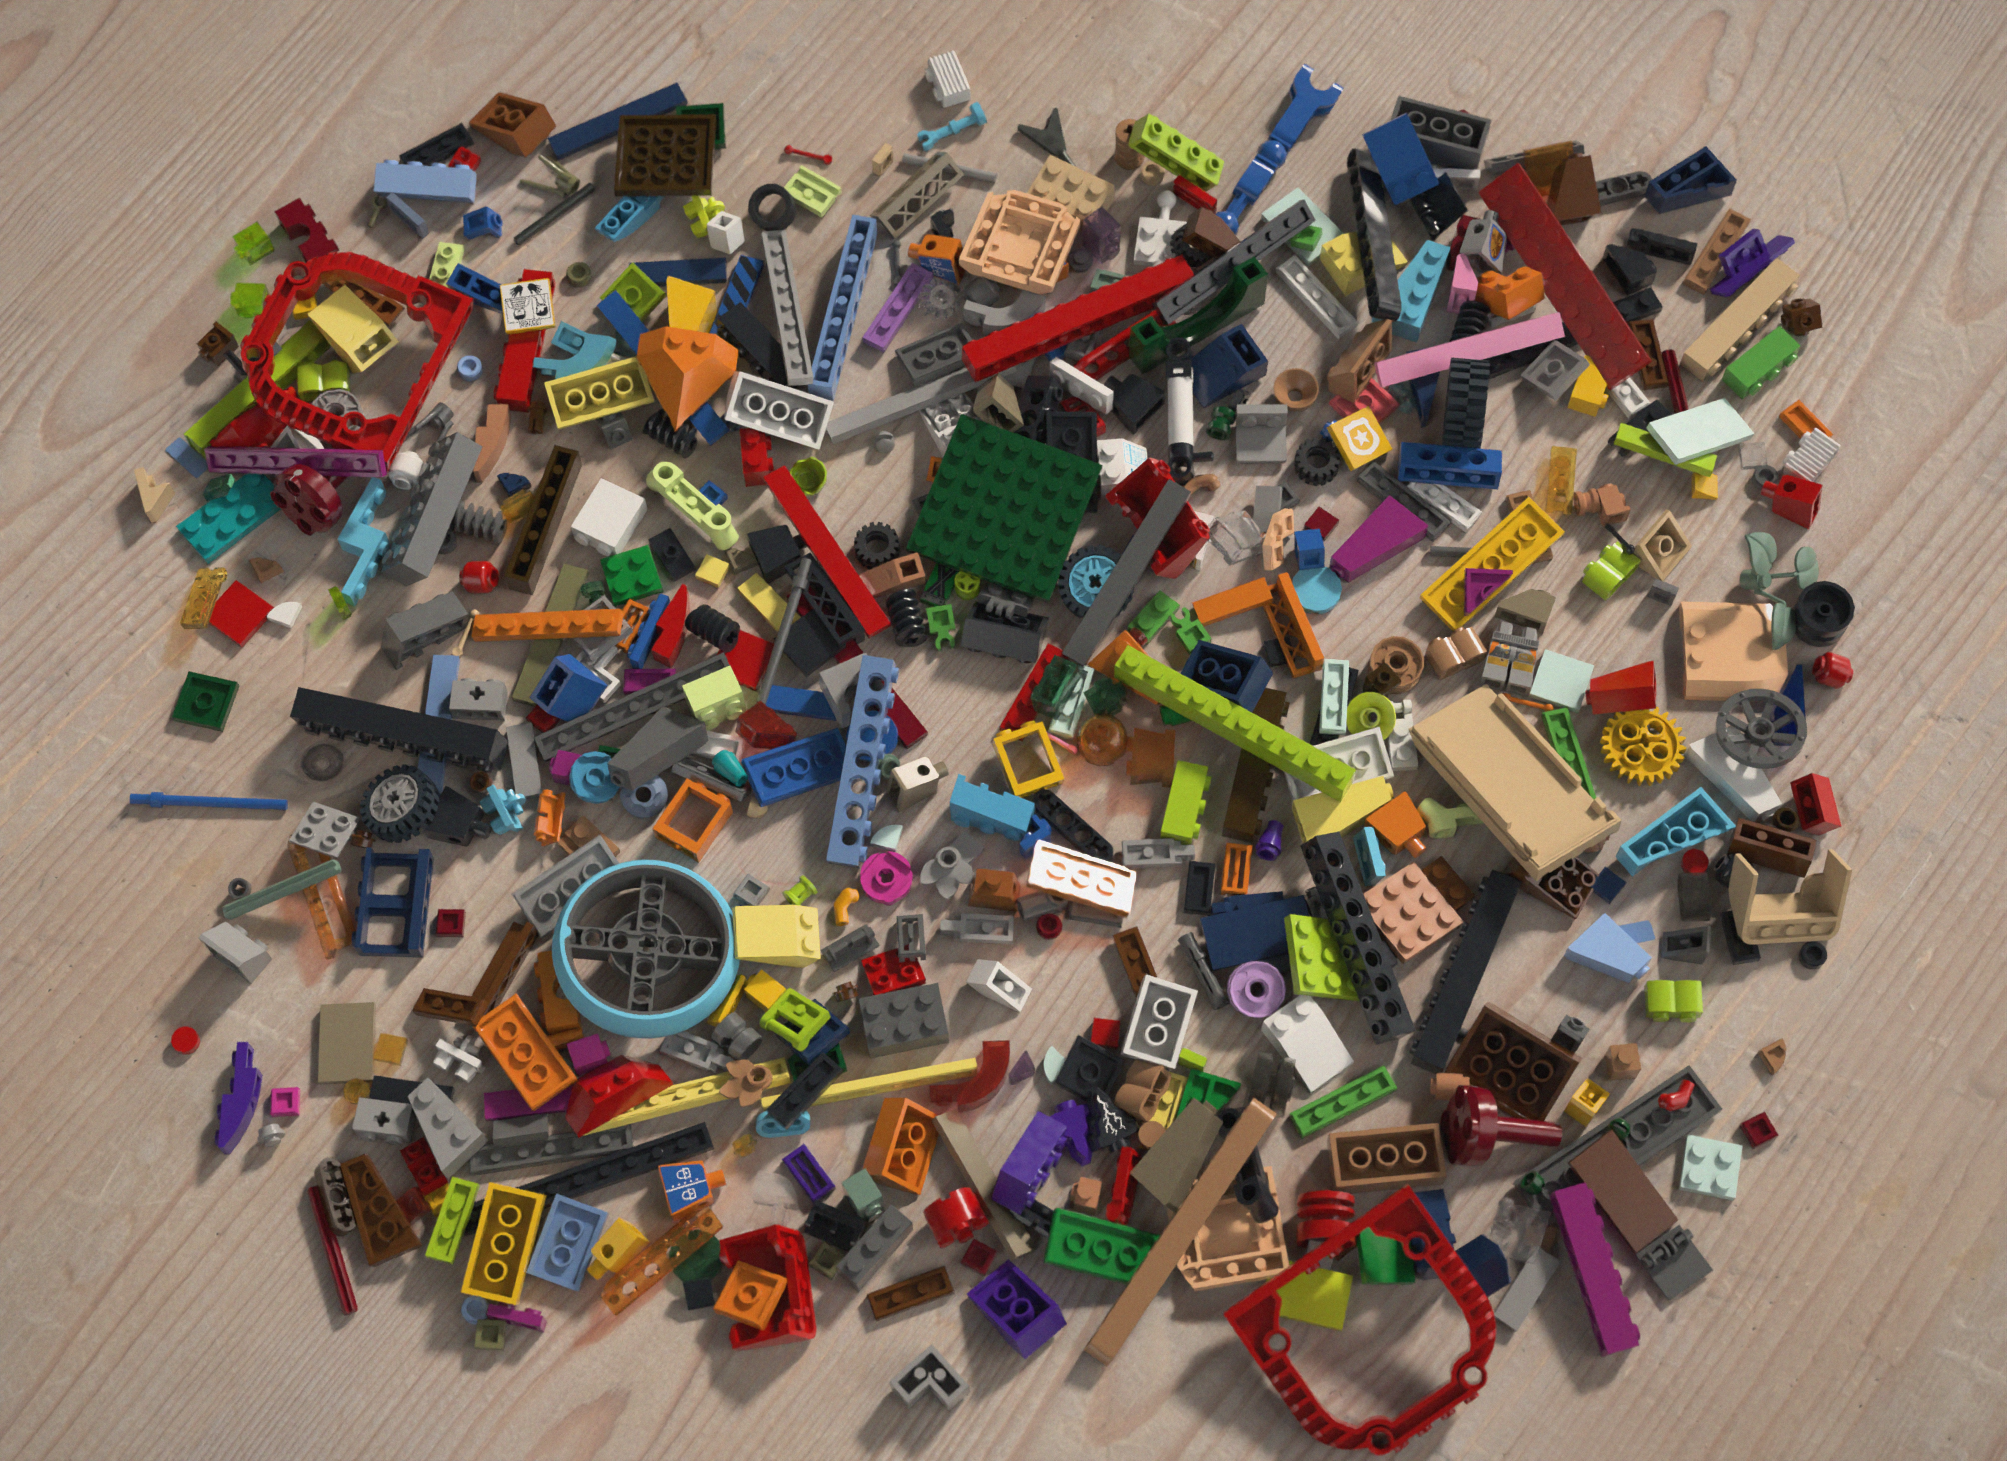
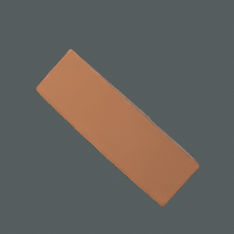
M508 404L488 405L486 427H476L475 442L483 446L473 469L477 483H483L491 473L506 445L511 424V413Z

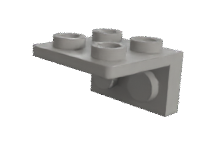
M1287 404L1237 405L1235 419L1237 463H1286Z

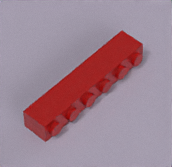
M524 269L522 278H518L517 282L549 278L553 301L556 287L553 272ZM546 329L508 334V342H504L503 356L505 357L504 362L499 364L498 377L500 380L499 385L494 387L493 398L497 400L498 404H508L510 411L529 413L527 407L530 406L538 372V369L533 367L534 357H541Z

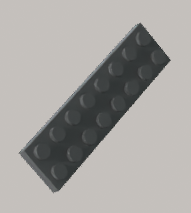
M1688 1065L1533 1168L1532 1170L1540 1174L1545 1182V1187L1542 1188L1540 1194H1528L1520 1187L1521 1180L1526 1174L1515 1180L1513 1185L1538 1220L1547 1228L1557 1222L1549 1195L1554 1191L1582 1184L1568 1165V1162L1603 1136L1613 1119L1622 1118L1629 1123L1630 1133L1621 1142L1638 1166H1641L1720 1113L1722 1107L1690 1065ZM1683 1079L1694 1083L1695 1086L1684 1108L1667 1111L1659 1106V1096L1663 1093L1677 1092ZM1614 1123L1613 1126H1616V1127L1620 1128L1621 1130H1623L1624 1132H1626V1130H1625L1624 1128H1622V1127H1620L1619 1125H1617V1124Z

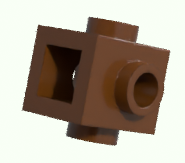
M1798 298L1792 300L1790 304L1782 306V326L1795 336H1804L1809 334V331L1823 328L1820 304L1814 300Z

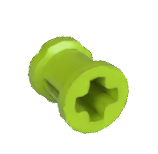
M804 875L799 877V882L789 891L785 890L782 892L785 899L791 905L799 906L809 896L818 893L815 886Z

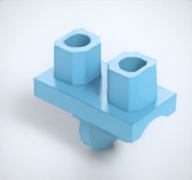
M495 785L486 788L489 794L480 801L483 810L489 815L497 810L500 815L490 821L494 832L501 835L510 830L515 832L522 830L523 826L517 815L524 812L521 806L526 802L525 796L523 794L515 795L512 789L505 793L503 789H496Z

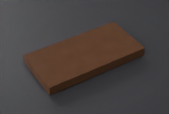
M1613 1130L1606 1132L1568 1162V1165L1582 1183H1586L1588 1189H1592L1596 1203L1633 1253L1639 1252L1678 1221V1218Z

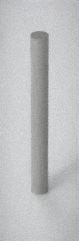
M904 153L902 162L922 167L929 158ZM949 165L942 169L943 172L955 174ZM957 165L963 172V176L996 183L997 173Z

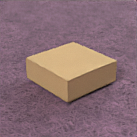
M885 143L872 159L873 173L879 177L883 175L894 161L893 147Z

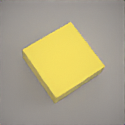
M706 554L695 574L696 579L719 588L730 565Z

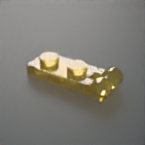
M1551 447L1545 506L1546 513H1553L1554 511L1563 512L1564 515H1571L1576 448ZM1555 497H1564V502L1555 501Z
M216 567L214 570L209 568H200L198 570L180 621V625L184 629L207 628L222 582L227 580V570L224 567Z

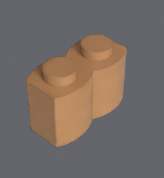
M1460 627L1454 630L1450 637L1443 639L1438 637L1428 644L1425 656L1439 679L1442 680L1484 661L1487 650L1473 627L1466 629Z
M1137 1059L1127 1072L1126 1083L1122 1085L1115 1095L1114 1106L1124 1110L1128 1117H1134L1135 1119L1147 1122L1150 1121L1158 1108L1160 1098L1164 1095L1170 1084L1171 1074L1162 1065Z

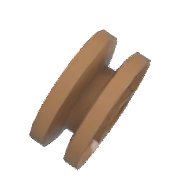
M1391 636L1382 639L1375 645L1369 660L1368 674L1384 663H1387L1401 679V684L1391 690L1389 694H1403L1409 692L1418 684L1424 669V656L1421 649L1412 640L1405 637ZM1390 663H1400L1402 668H1393Z

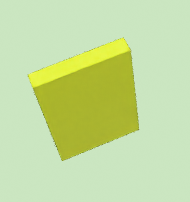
M1318 1268L1309 1275L1303 1272L1277 1290L1283 1299L1279 1317L1342 1331L1353 1275Z

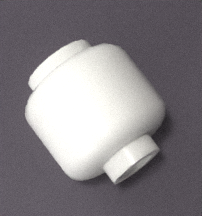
M406 451L398 453L388 472L392 484L403 490L413 488L419 483L421 478L419 472L424 462L415 452Z

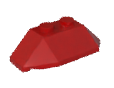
M292 386L284 390L291 396L298 398ZM257 404L229 423L218 434L217 438H213L209 443L212 447H271L287 425L279 423L268 416Z
M621 1054L578 1078V1081L573 1083L565 1119L579 1138L671 1087L673 1082L660 1065Z

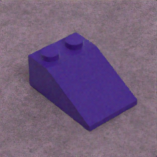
M1009 1259L967 1293L968 1298L1024 1360L1067 1325L1059 1305Z

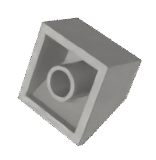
M224 922L198 937L212 956L251 984L272 960L267 952L269 948L257 938L254 942L247 937L249 933L238 924L233 927Z

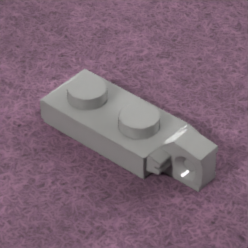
M1174 838L1121 841L1123 869L1175 867V865H1182V861L1195 860V846L1181 845V841H1174Z
M961 913L960 916H954V920H941L940 935L953 936V940L1013 944L1014 916Z
M683 1031L665 1036L659 1049L662 1055L716 1073L717 1069L728 1072L726 1063L734 1061L733 1058L724 1055L725 1050L720 1048L718 1044Z

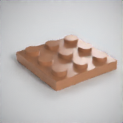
M1414 862L1364 893L1380 938L1386 941L1389 948L1402 964H1405L1451 934L1464 923Z

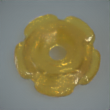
M359 1078L349 1080L343 1088L345 1100L350 1101L351 1104H358L359 1097L367 1098L370 1093L368 1083Z
M751 1134L740 1137L732 1143L735 1150L733 1154H740L741 1157L750 1155L756 1151L754 1146L757 1144V1140H754Z

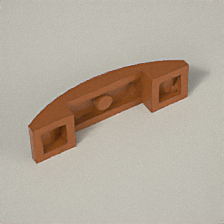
M343 280L322 283L333 293L343 285H346L388 327L405 310L404 306L384 295L382 296L359 284Z

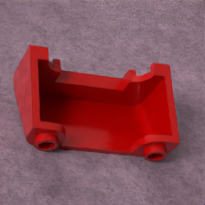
M1149 457L1105 496L1112 506L1117 503L1123 510L1121 512L1122 515L1130 518L1138 530L1169 479L1173 482L1175 481L1169 473L1171 470L1166 462ZM1188 501L1151 559L1155 562L1150 566L1157 576L1172 579L1179 577L1210 537L1208 525L1198 518Z
M775 1224L719 1240V1258L727 1268L733 1270L739 1260L787 1279V1285L764 1331L741 1322L731 1326L729 1341L732 1345V1350L743 1351L814 1339L816 1336V1320L806 1243L801 1232Z

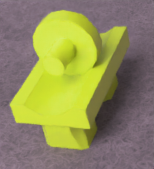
M691 196L692 200L683 206L684 212L690 220L697 216L700 218V220L690 225L693 234L698 239L708 235L707 223L721 211H725L723 202L715 201L713 197L706 200L705 198H700V196Z

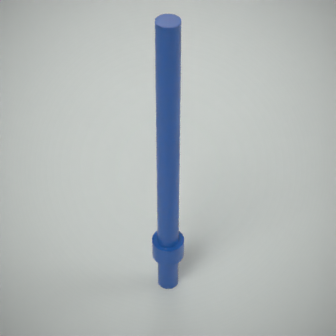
M163 792L130 794V804H148L151 807L162 808L163 805L273 810L288 809V800L164 795Z

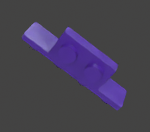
M1751 229L1719 255L1726 277L1710 289L1711 294L1722 297L1733 295L1738 288L1751 281L1753 276L1768 267L1779 255L1786 253L1788 248L1795 243L1794 238L1777 235L1765 245L1760 230Z

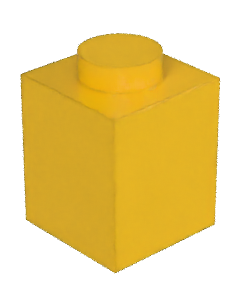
M761 969L757 975L752 974L748 978L744 991L750 1001L764 1012H767L785 993L786 988Z

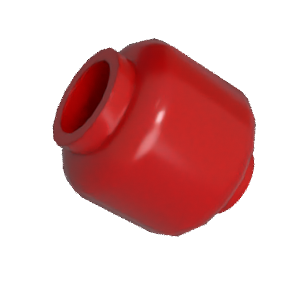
M470 561L460 571L459 581L466 592L470 594H487L492 592L498 585L499 573L497 568L489 561Z
M1826 652L1822 656H1818L1812 667V674L1815 675L1816 682L1834 689H1839L1846 683H1849L1854 673L1848 658L1832 652Z

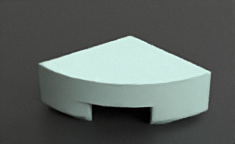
M889 825L883 827L873 836L870 846L896 852L903 826Z
M1053 1046L1048 1049L1044 1058L1045 1076L1051 1085L1065 1060Z

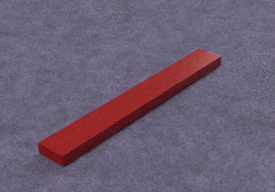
M784 465L763 476V481L823 571L864 627L867 637L870 639L891 627L890 621L786 466Z

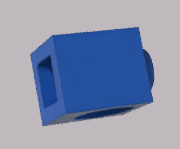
M1320 529L1294 531V552L1299 570L1324 568L1325 547Z

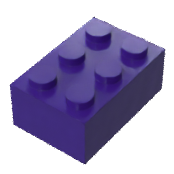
M1038 1111L1000 1169L992 1200L1021 1215L1026 1206L1031 1208L1038 1195L1037 1189L1039 1186L1042 1188L1045 1186L1050 1176L1049 1170L1051 1167L1056 1168L1063 1155L1061 1151L1067 1142V1138L1064 1137L1067 1126Z

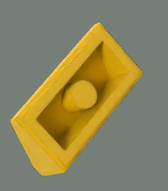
M736 975L729 993L717 1009L710 1014L707 1020L709 1025L717 1027L725 1017L735 1012L745 992L746 978L744 975Z

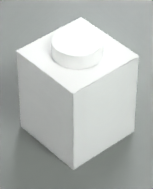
M721 211L707 223L711 248L731 254L745 242L740 217Z

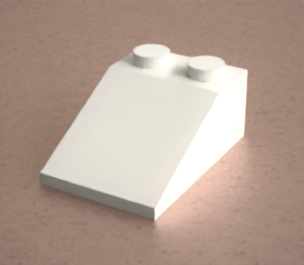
M1299 995L1263 1021L1261 1031L1310 1093H1313L1354 1063L1325 1014L1311 996Z

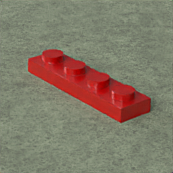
M1049 643L1047 644L1001 723L1000 731L1011 729V732L1021 729L1020 726L1036 719L1070 658L1062 654L1063 650Z

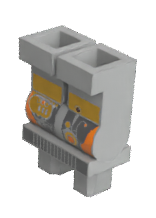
M1501 621L1496 631L1493 632L1479 686L1487 684L1491 689L1502 691L1509 665L1510 671L1505 692L1528 697L1532 687L1539 646L1537 630L1523 627L1521 637L1511 635L1513 629L1511 623Z

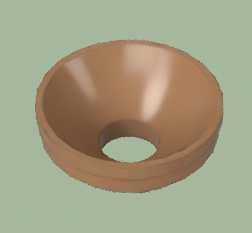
M1299 368L1288 369L1280 373L1276 378L1273 387L1274 397L1279 405L1287 404V410L1304 411L1315 403L1318 397L1319 385L1316 378L1310 372ZM1292 391H1297L1301 393L1302 399L1291 401L1288 398V394Z

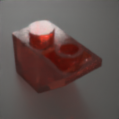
M761 700L739 716L735 730L753 748L774 749L795 742L797 732L794 728L783 721L772 708L767 707Z

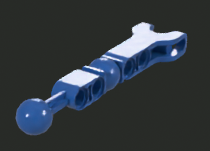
M1307 64L1301 67L1289 88L1292 103L1270 134L1268 140L1258 147L1256 157L1232 192L1235 198L1226 211L1215 214L1224 220L1235 235L1239 231L1237 219L1247 204L1251 206L1255 204L1275 171L1285 164L1287 154L1310 120L1315 116L1329 114L1344 87L1337 83H1333L1327 90L1315 89L1310 82L1313 68Z

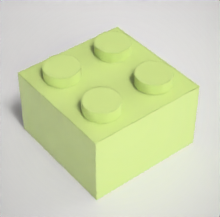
M731 666L682 686L692 717L704 721L706 730H712L719 723L728 719H738L743 713L747 712L743 692Z

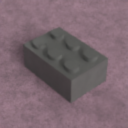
M938 983L859 998L870 1059L949 1043V1033Z

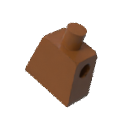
M976 869L972 884H970L968 906L1018 912L1016 899L1020 897L1021 886L1015 874L1007 871Z

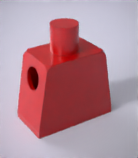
M1784 475L1778 485L1765 481L1760 494L1773 499V513L1806 529H1810L1820 510L1823 485Z

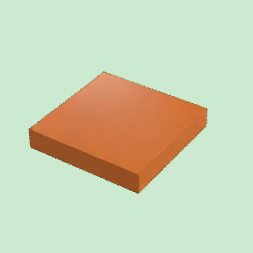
M738 1260L713 1310L717 1314L764 1331L787 1285V1279Z

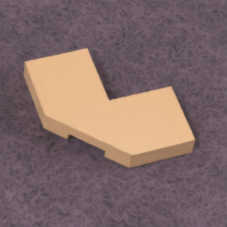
M1284 508L1272 515L1263 542L1264 570H1274L1284 564L1283 539L1294 534L1292 509Z

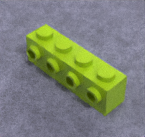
M1149 113L1134 123L1128 143L1129 147L1176 176L1181 175L1205 192L1218 185L1225 161L1217 157L1216 154L1201 147L1196 141L1187 138L1179 133L1177 129L1166 125L1159 118Z

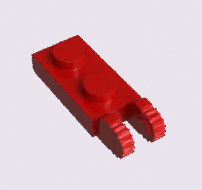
M1122 1146L1121 1154L1116 1162V1181L1111 1189L1112 1201L1106 1207V1219L1124 1226L1128 1224L1138 1183V1180L1130 1172L1142 1159V1156L1131 1147Z

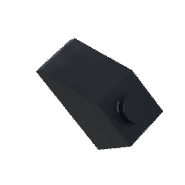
M1614 244L1606 245L1602 259L1627 296L1653 285L1657 270L1653 261L1649 260L1645 253Z

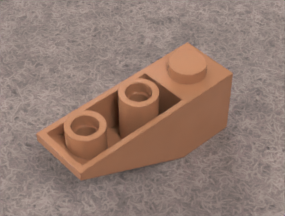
M918 552L891 560L859 574L874 599L925 584V573Z

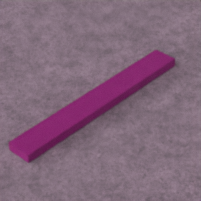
M208 446L204 448L208 470L214 473L280 474L293 464H302L314 469L322 476L383 478L387 475L383 450Z

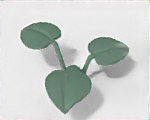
M1753 532L1744 536L1749 548L1752 569H1745L1741 572L1740 586L1744 590H1754L1755 595H1762L1776 602L1771 614L1772 650H1778L1793 638L1796 631V615L1792 607H1786L1784 600L1762 590L1771 585L1773 578L1797 576V586L1802 590L1810 584L1817 582L1819 576L1817 555L1811 547H1801L1794 559L1795 572L1770 574L1768 572L1772 568L1771 563L1775 561L1777 556L1776 542L1768 533Z

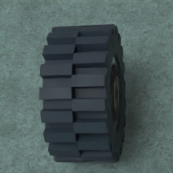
M1451 357L1446 391L1442 445L1481 448L1488 395L1490 361Z

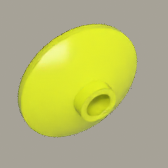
M1361 693L1353 698L1347 707L1346 724L1352 735L1380 727L1383 740L1390 736L1395 727V709L1389 699L1380 693ZM1373 712L1377 715L1376 722H1373L1370 718Z

